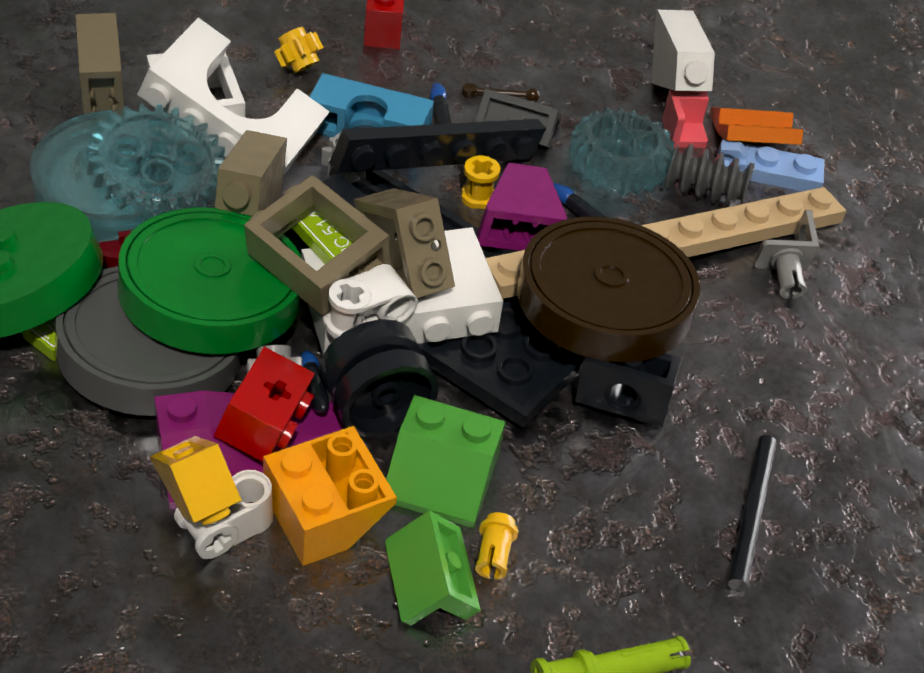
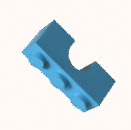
M322 73L310 95L311 99L329 111L317 134L333 138L341 133L342 129H352L361 125L376 128L432 124L434 100Z

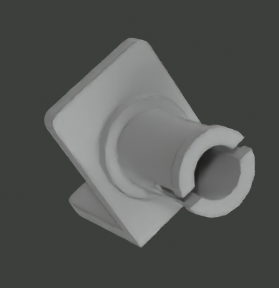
M812 210L804 211L794 232L795 241L764 240L754 260L755 268L777 270L780 287L779 293L781 297L786 299L789 297L788 288L791 291V299L799 298L807 291L802 270L808 269L819 248ZM807 229V240L805 241V232Z

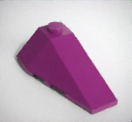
M202 390L154 397L159 451L197 436L218 443L231 476L244 470H257L263 473L262 461L213 436L228 403L235 393ZM329 401V408L325 413L316 412L310 403L302 420L292 417L291 420L296 422L298 426L286 448L345 429L346 427L339 417L334 402ZM276 446L272 453L283 449ZM166 488L169 509H175L177 505Z

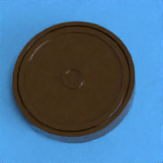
M595 216L562 220L539 231L530 240L525 249L517 285L521 309L530 323L541 334L573 353L609 362L644 361L661 356L678 346L689 332L701 291L700 280L695 267L684 252L671 241L646 227L632 222Z

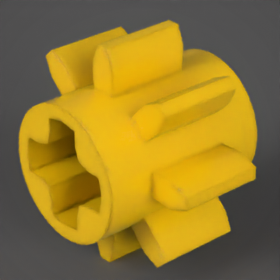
M302 26L278 38L281 46L274 53L281 68L291 66L294 73H298L320 62L317 52L324 49L316 32L306 34Z

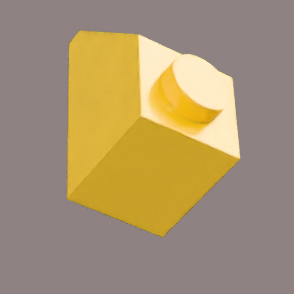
M194 436L150 456L153 466L182 516L193 523L200 521L202 525H207L219 521L231 513L229 506L242 501L218 443Z

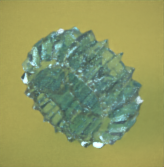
M605 107L602 113L592 111L589 117L581 118L580 123L575 126V131L572 132L569 149L573 170L581 172V180H592L593 188L603 186L607 188L608 193L611 190H617L623 196L627 191L640 195L643 189L653 191L655 185L663 184L675 152V142L670 139V131L662 129V122H652L649 114L641 116L636 113V109L632 112H626L621 107L617 111H612Z

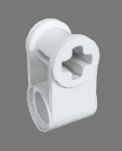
M378 265L369 271L350 278L340 279L332 284L329 288L328 297L332 310L326 315L325 328L333 338L337 339L342 333L353 328V326L355 327L361 323L373 320H397L402 323L414 313L418 305V299L391 265Z
M244 470L232 476L242 501L229 506L231 513L214 523L202 525L200 521L193 523L184 518L177 507L174 512V519L180 528L187 529L196 541L195 550L201 558L213 559L218 557L231 547L264 532L270 527L273 522L272 484L264 473L257 470Z

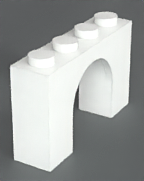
M197 18L149 68L137 95L225 157H227L246 130L287 138L285 174L316 135L329 111L299 89L294 91L276 114L268 118L249 119L227 110L212 95L208 87L207 78L219 66L231 41L203 20Z
M473 227L444 231L455 287L418 299V305L414 313L402 322L410 328L418 344L498 332L503 299ZM434 240L431 244L432 250H436L439 246L437 240ZM311 248L302 249L301 258L317 271L325 265ZM308 304L324 355L327 347L336 338H333L325 328L327 314L322 316Z

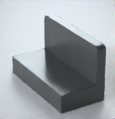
M485 88L475 122L539 119L546 130L538 146L549 149L556 123H560L562 114L559 109Z

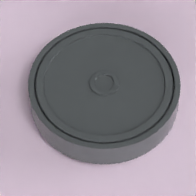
M118 266L102 270L91 289L73 306L56 316L55 352L61 373L67 382L81 395L94 403L114 411L133 415L155 416L154 397L202 390L225 392L233 383L240 369L242 352L230 354L190 352L159 342L137 328L124 313L118 299Z

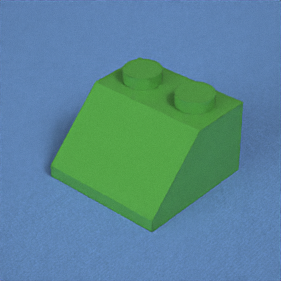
M414 395L400 428L386 478L397 496L395 506L422 514L430 510L452 523L474 529L499 458L506 421Z

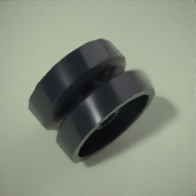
M373 320L361 323L345 331L327 347L320 360V376L328 393L334 400V406L342 423L346 428L354 426L361 438H380L398 433L414 395L434 401L438 396L439 383L425 356H423L415 337L408 326L397 320Z

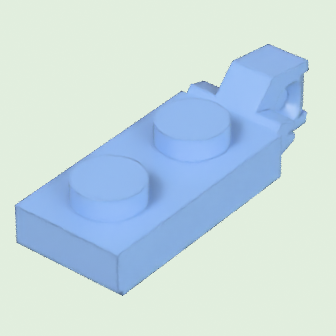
M721 141L718 154H724V166L728 167L734 158H738L739 171L743 172L750 162L754 163L752 182L797 191H807L823 187L824 159L813 157L809 154H796L776 150L768 146L761 147L748 145V143L743 144L741 141Z

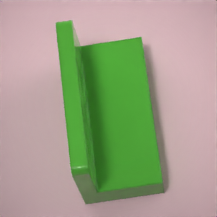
M429 510L386 539L385 545L400 618L403 623L411 626L439 608L463 620H467L481 611L459 526Z

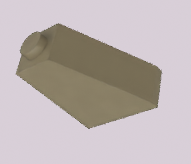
M246 130L218 168L215 208L253 216L257 211L265 210L281 198L287 138Z

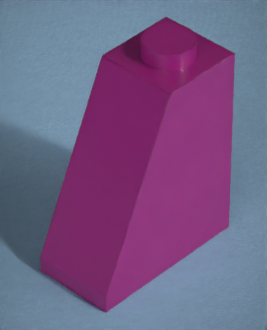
M508 163L486 205L477 234L480 246L522 251L526 249L530 240L539 231L553 223L568 219L547 168Z

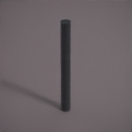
M763 435L758 439L728 586L738 592L745 591L748 588L777 444L776 439L769 435Z

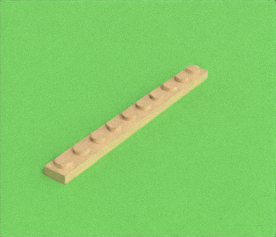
M825 187L641 226L662 235L683 251L687 257L794 234L805 210H812L816 229L842 223L847 210ZM525 250L485 258L502 299L518 296L517 285Z

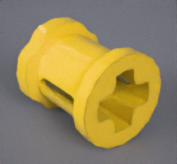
M480 155L473 156L465 162L464 173L467 180L461 190V200L466 206L472 209L486 208L495 190L494 182L500 175L501 168L495 159Z

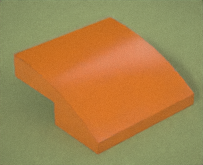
M711 107L710 115L713 125L720 137L725 140L802 145L803 129L792 128L794 113Z

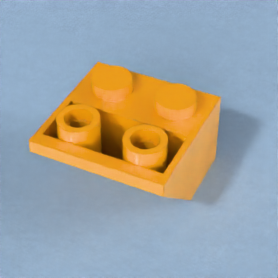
M354 426L263 456V473L270 479L272 484L273 512L302 566L348 550L397 502V496Z

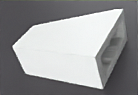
M656 10L652 84L675 91H712L715 52L694 11Z

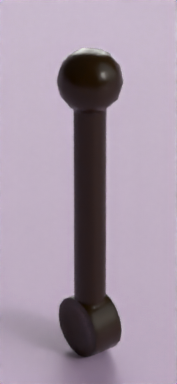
M466 83L462 87V95L466 98L483 95L485 88H479L473 83ZM486 88L517 98L527 99L531 102H537L540 98V93L535 88L527 91Z

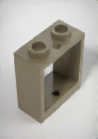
M116 13L75 14L86 137L126 135Z
M313 174L300 184L291 186L281 198L265 210L257 211L244 224L248 254L322 316L332 310L328 297L329 288L334 282L369 271L378 265L390 264L389 235ZM313 211L317 212L353 241L350 246L317 271L277 239Z
M393 188L354 199L356 209L389 235L390 264L388 265H391L417 298L455 287L437 197ZM434 240H437L439 243V246L436 250H432L431 244Z

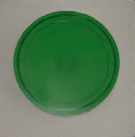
M33 202L0 209V338L29 330L63 313L78 302L98 279L103 267V253L88 217L81 210L56 202Z
M210 207L184 208L165 212L144 221L132 230L124 240L119 252L117 293L120 305L126 316L137 328L155 340L190 352L230 354L252 350L268 344L280 337L293 324L299 312L301 297L248 254L244 224L252 217L250 215ZM284 234L277 238L301 258L299 251L289 238Z

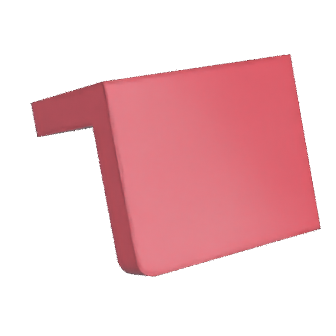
M669 89L662 120L671 148H676L678 144L679 148H686L689 143L693 144L694 148H705L707 146L708 138L703 126V119L709 101L707 91H675Z

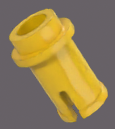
M494 512L487 515L486 519L480 523L479 532L483 538L475 571L480 576L490 579L491 569L494 566L496 567L494 579L499 580L503 579L507 574L511 543L517 539L519 530L515 526L513 517L505 513Z

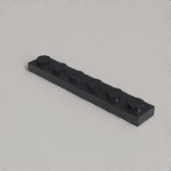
M539 119L342 129L329 163L336 173L459 165L465 164L473 156L480 155L491 157L497 162L532 159L546 128Z

